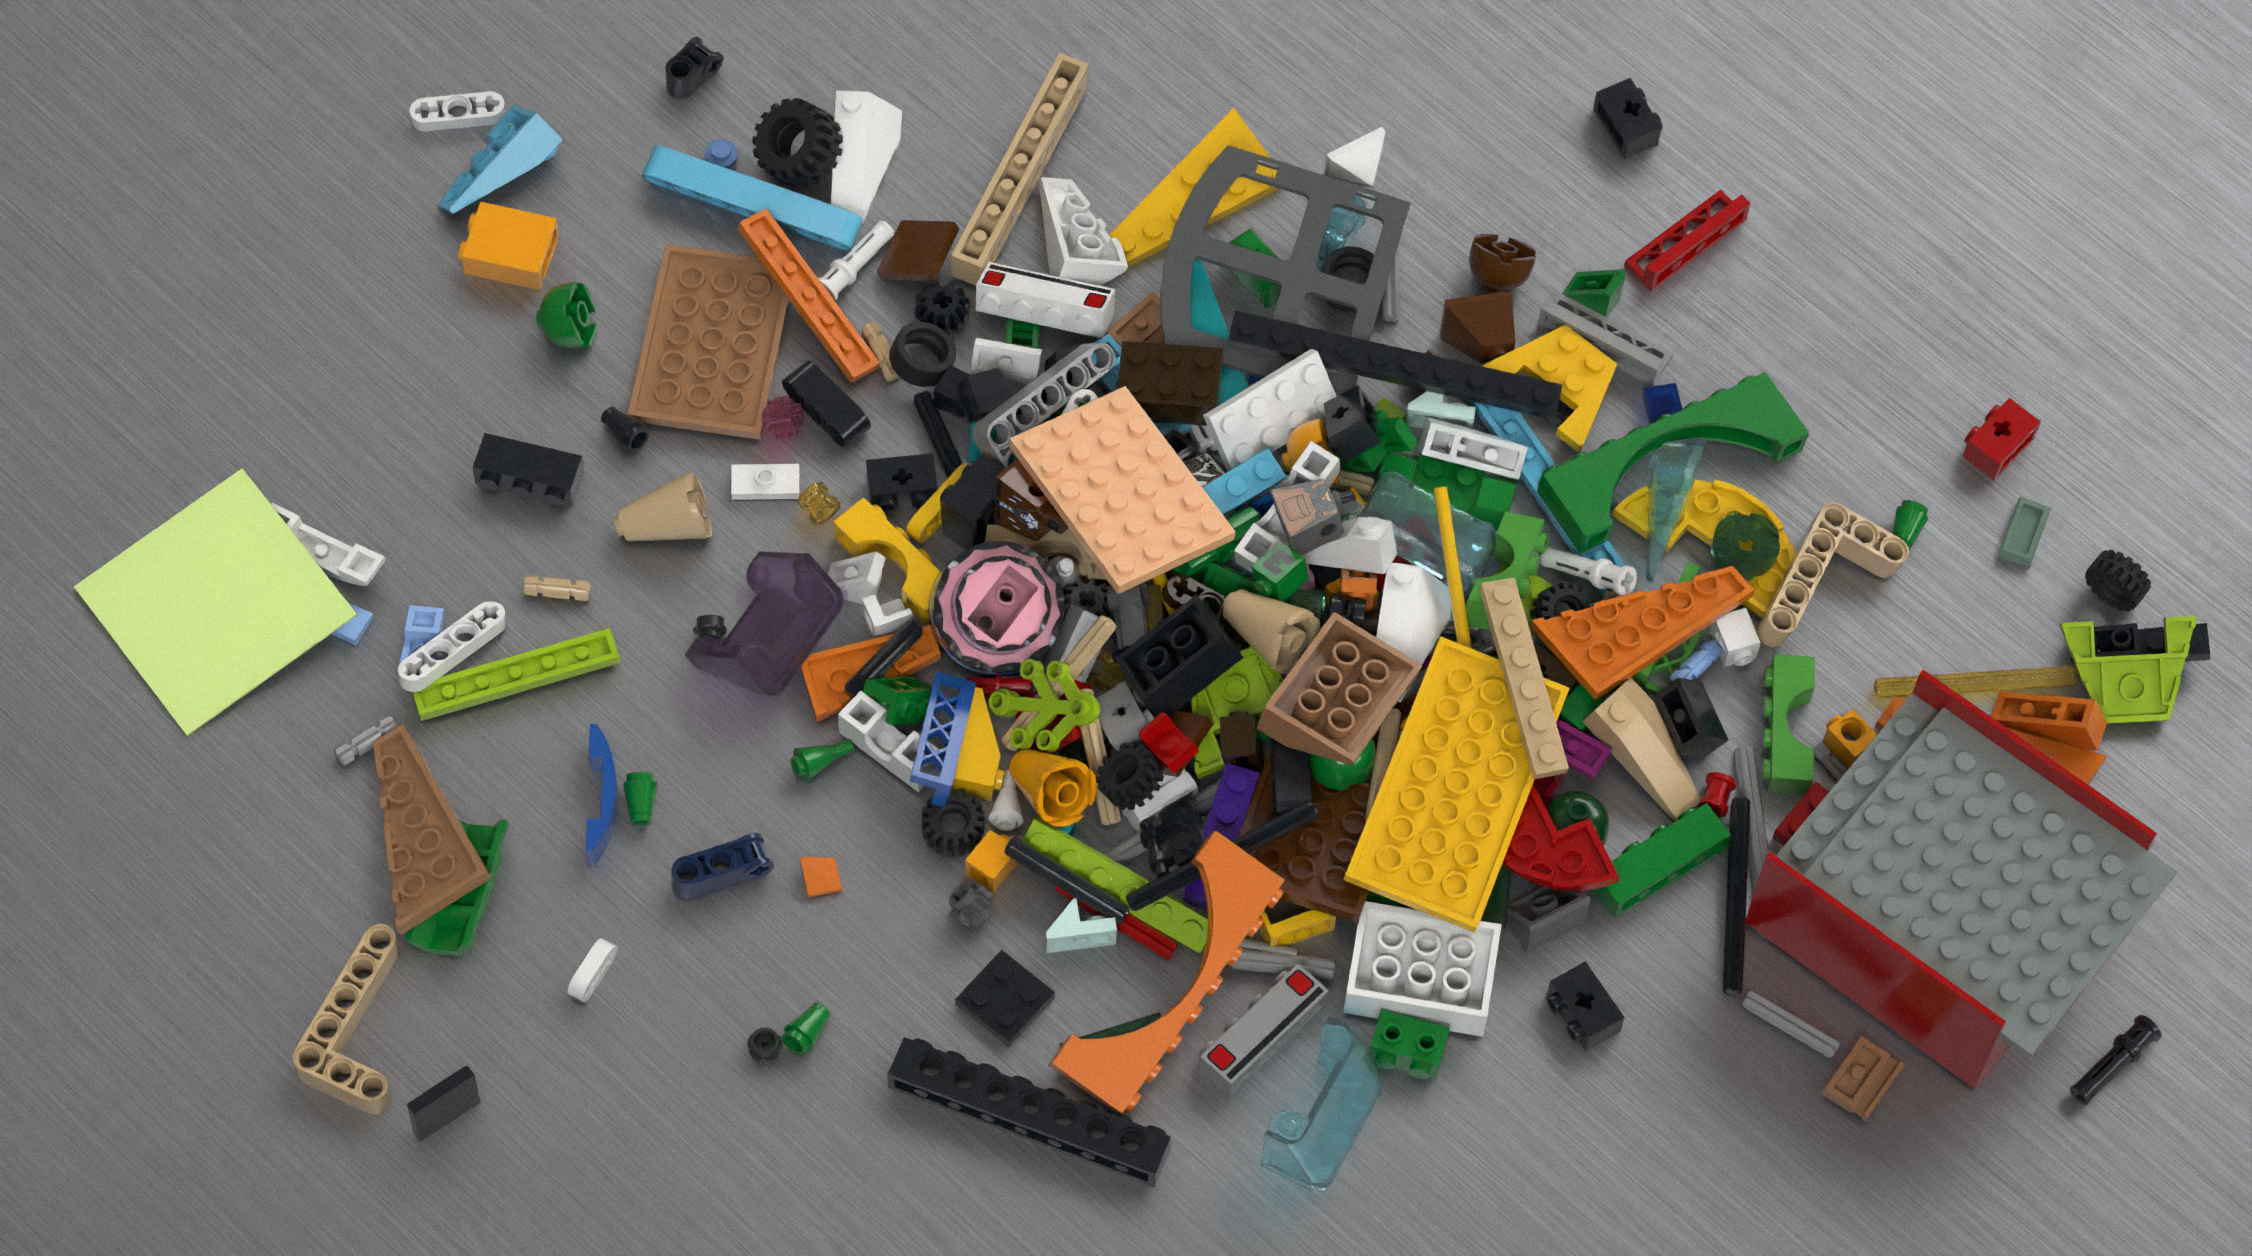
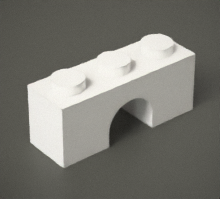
M860 690L838 714L839 733L845 738L850 739L853 744L919 793L924 785L913 783L909 780L920 734L913 731L909 736H906L894 726L885 722L887 710ZM927 740L934 751L940 750ZM930 762L921 766L920 772L934 776L938 769Z

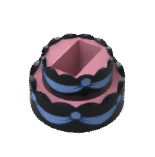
M1006 541L981 543L953 557L936 577L928 604L929 622L933 636L947 657L969 672L997 677V674L1008 676L1020 672V666L1026 659L1040 660L1056 641L1062 628L1065 611L1063 589L1056 573L1048 562L1033 550L1023 545ZM1002 590H1008L1011 593L1012 598L1010 602H1003L1000 599V592ZM980 618H989L991 627L989 629H982L979 625Z

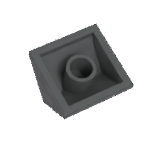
M1540 885L1498 907L1524 951L1528 953L1585 923L1591 901L1589 896L1582 891L1560 890Z

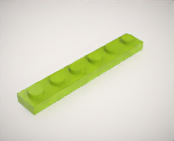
M607 628L442 676L425 689L412 692L420 720L424 721L621 663L611 629Z
M1039 817L1032 821L1023 839L1024 842L1128 906L1127 894L1150 883L1149 880ZM1169 894L1138 911H1132L1130 908V914L1199 954L1204 950L1207 942L1208 914L1175 895Z

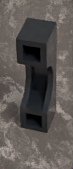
M1080 345L1056 351L1045 361L1044 372ZM997 368L969 375L956 387L968 420L972 423L983 419L1027 385H1020L1010 381ZM1068 370L1066 374V379L1069 385L1072 381V373L1070 370ZM1098 379L1097 381H1095L1093 384H1091L1089 387H1087L1086 389H1087V390H1090V388H1091L1095 383H1097V382L1099 381V379ZM1043 389L1041 393V399L1043 403H1045L1047 400V392L1045 389ZM1020 408L1017 409L1016 416L1022 414Z

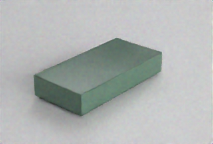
M2019 497L1997 557L2030 568L2051 507Z

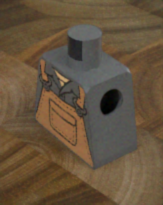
M1323 479L1270 490L1276 513L1291 549L1301 556L1342 536L1344 530L1340 515L1358 509L1352 490L1332 496L1326 480Z

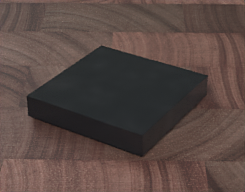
M464 1066L407 1103L412 1129L420 1142L481 1103L474 1073L468 1066Z

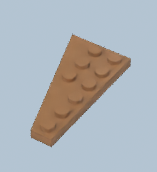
M403 724L373 742L377 777L380 780L382 793L380 803L385 817L383 827L388 868L391 872L393 890H391L392 901L395 904L397 915L395 925L401 935L492 878L409 731Z

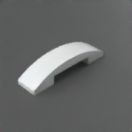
M271 503L326 575L347 583L368 586L386 561L384 556L357 543L354 547H351L303 524L299 515Z

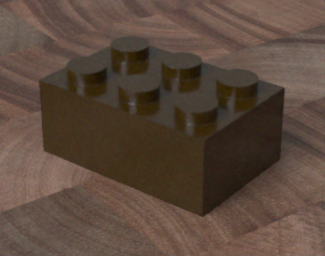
M1122 341L1117 390L1126 386L1152 422L1207 426L1203 415L1220 405L1223 377V348Z

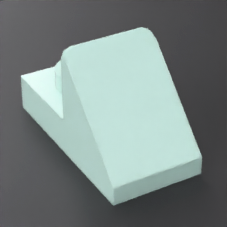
M1427 391L1408 403L1405 423L1409 427L1423 428L1426 416L1472 429L1476 407H1470L1459 402L1451 404L1442 403V394Z
M1076 897L1073 898L1046 932V953L1116 945L1117 927L1115 917L1093 916L1086 921L1080 922Z

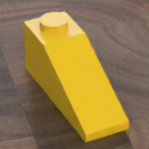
M975 687L952 788L953 794H958L959 789L965 790V796L967 797L971 793L977 799L992 802L995 790L1002 789L1005 770L1000 769L1001 755L982 688Z

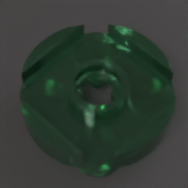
M1734 513L1725 517L1717 525L1713 535L1711 554L1721 568L1733 566L1746 581H1750L1756 576L1767 573L1775 565L1780 551L1779 534L1773 523L1759 514L1751 513L1750 516H1739L1740 513ZM1741 540L1744 543L1749 540L1752 541V550L1741 549L1738 541Z

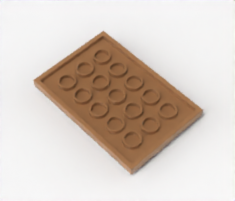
M665 244L627 415L646 424L761 440L790 300L758 257Z

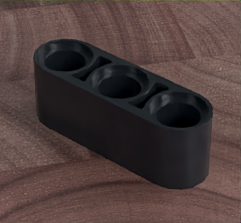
M806 361L782 380V386L788 396L839 446L845 448L871 428V423L863 410L812 361Z
M1271 738L1270 768L1274 819L1307 801H1311L1309 753L1286 747Z

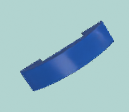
M590 724L589 760L591 771L602 770L601 819H587L586 831L588 865H596L607 848L614 830L618 808V789L614 761L608 742L598 725Z

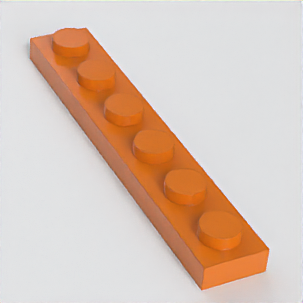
M765 208L739 222L738 231L849 382L853 383L877 370L880 362L769 211Z

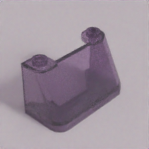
M759 551L750 563L746 574L747 583L755 592L756 597L722 644L710 636L697 638L685 653L690 662L702 671L760 695H780L843 607L842 591L809 553Z

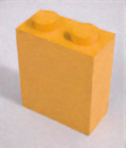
M480 202L477 213H472L469 218L467 241L463 240L459 248L458 259L462 260L464 274L541 290L559 238L557 218Z

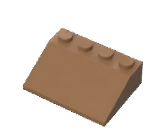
M1333 612L1264 706L1256 729L1286 747L1353 765L1420 672L1423 665Z

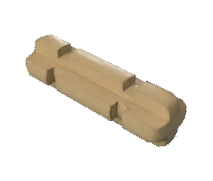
M872 321L862 327V335L865 341L870 344V350L880 362L879 367L882 368L881 372L885 379L892 382L900 377L892 369L889 360L891 347L886 337L881 334L882 330L879 324Z
M526 575L524 579L523 590L526 595L538 596L539 593H543L542 597L569 600L572 596L575 597V600L588 601L590 598L591 584L589 581L576 580V583H572V579L546 576L543 580L539 579L540 576Z

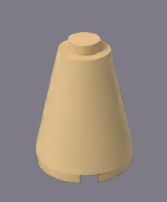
M694 472L685 473L621 507L618 510L619 516L614 517L619 537L624 536L628 542L705 539L712 536L711 519H704L706 517L705 508H708L701 483L697 475L694 476Z
M1243 589L1230 593L1223 602V616L1227 622L1273 670L1281 674H1287L1300 659L1301 654L1319 633L1320 622L1314 616L1315 614L1310 610Z

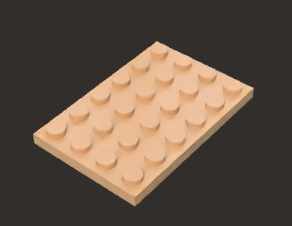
M1126 386L1010 438V449L1117 594L1233 541L1236 531Z

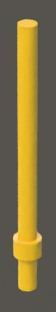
M1439 487L1434 489L1456 639L1458 644L1472 649L1447 487Z

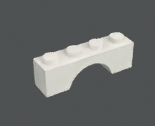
M1311 441L1292 467L1285 486L1323 479L1326 480L1328 487H1330L1340 473V459ZM1274 504L1258 522L1252 524L1234 550L1235 562L1253 573L1251 566L1279 541L1289 546Z

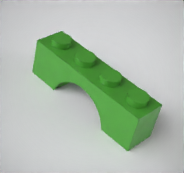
M1505 511L1496 532V559L1503 562L1508 568L1495 576L1476 579L1467 600L1468 626L1491 631L1479 591L1481 583L1515 577L1520 598L1526 599L1528 597L1531 584L1530 577L1537 575L1540 564L1539 555L1540 553H1546L1549 543V534L1544 533L1545 519Z
M1774 654L1771 665L1765 666L1763 674V686L1769 687V697H1764L1763 717L1768 718V728H1763L1762 748H1768V759L1763 758L1761 778L1767 779V792L1805 795L1813 783L1814 749L1802 744L1793 736L1787 724V716L1795 708L1808 704L1811 701L1815 688V657Z

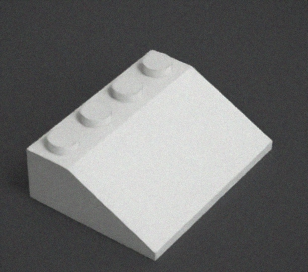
M1366 901L1357 927L1343 1013L1378 1019L1381 1009L1450 1027L1449 1031L1483 1037L1502 924L1480 921L1476 932L1473 933L1419 910Z

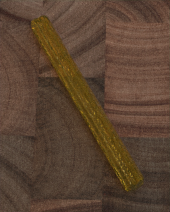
M2074 666L1932 674V676L1957 693L2074 686L2077 681V671ZM1918 675L1877 678L1874 682L1875 696L1877 698L1910 696L1914 690Z

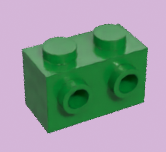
M1381 1009L1370 1045L1368 1060L1383 1069L1397 1068L1408 1071L1410 1075L1419 1079H1427L1429 1077L1437 1079L1450 1027Z

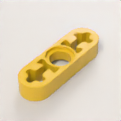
M968 463L961 464L915 513L907 525V535L922 544L942 525L940 496L948 485H954L959 480L962 471Z

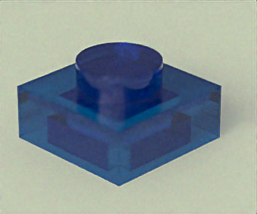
M1676 383L1643 388L1642 396L1649 423L1655 422L1664 414L1670 413L1672 415L1683 409Z

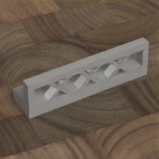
M1560 292L1556 293L1552 301L1547 299L1540 309L1539 327L1551 332L1566 324L1615 361L1617 368L1651 386L1655 385L1673 357L1672 351Z

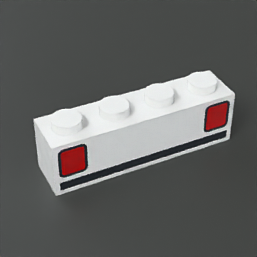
M988 262L976 284L975 311L1103 338L1114 317L1116 289Z

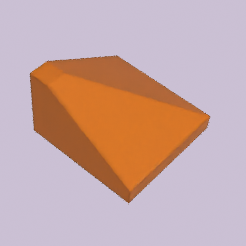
M800 857L801 870L808 898L842 891L835 858Z

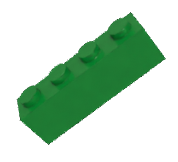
M1707 803L1697 809L1691 807L1685 810L1678 817V821L1670 826L1663 824L1656 828L1647 840L1642 843L1635 841L1628 845L1622 851V855L1611 860L1619 875V882L1593 889V891L1612 916L1616 918L1727 850L1731 833Z

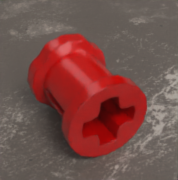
M1710 772L1706 776L1707 788L1704 797L1699 801L1698 808L1707 803L1717 817H1725L1729 809L1727 802L1730 792L1735 790L1736 781L1727 774Z

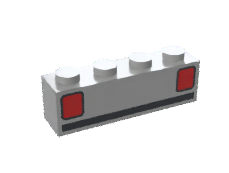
M1299 963L1290 971L1287 969L1283 970L1275 978L1273 987L1266 994L1263 992L1259 993L1248 1006L1249 1010L1241 1018L1237 1015L1229 1021L1224 1028L1225 1033L1217 1041L1211 1039L1203 1046L1199 1052V1071L1230 1098L1327 1005L1329 990Z

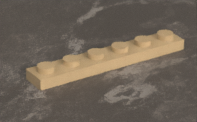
M1515 577L1481 583L1479 591L1532 778L1538 779L1565 774L1569 769Z

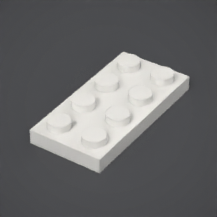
M1310 349L1204 414L1203 417L1227 472L1267 448L1272 453L1286 444L1290 433L1299 425L1314 419L1325 418L1324 403L1337 396L1318 351Z

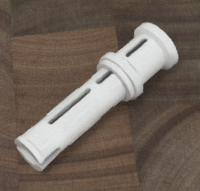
M879 221L843 259L834 260L830 264V270L822 278L818 277L834 301L838 299V293L846 285H852L856 281L857 272L894 236V231L888 223Z
M1553 546L1547 547L1546 553L1541 554L1540 563L1543 567H1549L1590 580L1594 587L1599 589L1607 587L1615 590L1621 596L1630 594L1636 585L1637 572L1635 568L1628 565L1623 567L1614 565L1612 561L1606 558L1595 561L1556 549Z

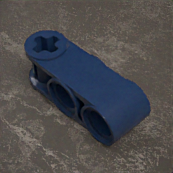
M747 834L737 840L676 859L671 869V885L675 895L682 899H693L697 896L749 879L760 878L770 873L774 868L772 859L766 856L762 846L764 842L762 834ZM721 863L727 865L728 868L717 870L713 866ZM689 874L695 878L691 881H684L679 877Z

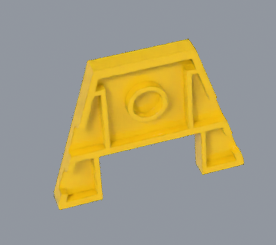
M1565 324L1482 365V367L1517 375L1524 372L1534 379L1561 384L1560 400L1573 409L1574 412L1557 428L1555 435L1579 453L1585 444L1616 370L1617 363Z

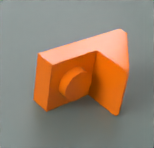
M1340 568L1339 594L1349 600L1354 598L1366 599L1365 610H1371L1377 587L1376 573Z

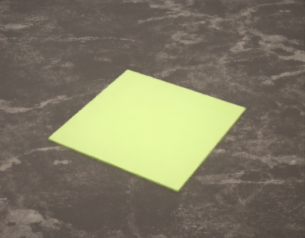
M243 468L74 586L75 590L187 736L357 616V613Z

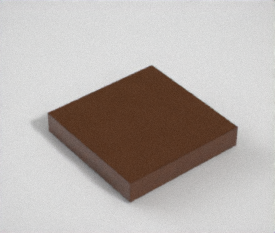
M901 220L876 273L883 280L935 281L960 228L954 221Z

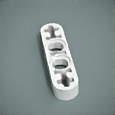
M492 601L478 605L404 659L398 666L400 686L410 692L425 689L500 634L506 626L504 607ZM461 633H470L474 636L469 641H459L456 639ZM439 651L448 654V657L443 660H435L430 656Z

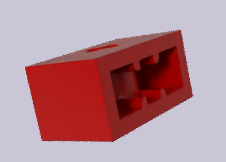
M2008 398L2001 407L1996 404L1986 415V422L1980 428L1978 426L1973 427L1964 439L1967 445L1963 457L1993 480L2033 441L2041 423L2039 419L2011 398Z

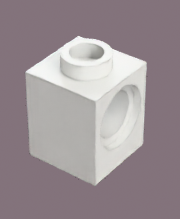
M1746 608L1729 612L1712 623L1710 634L1712 639L1717 641L1718 646L1722 648L1720 658L1724 667L1733 664L1743 666L1752 662L1757 657L1761 642Z

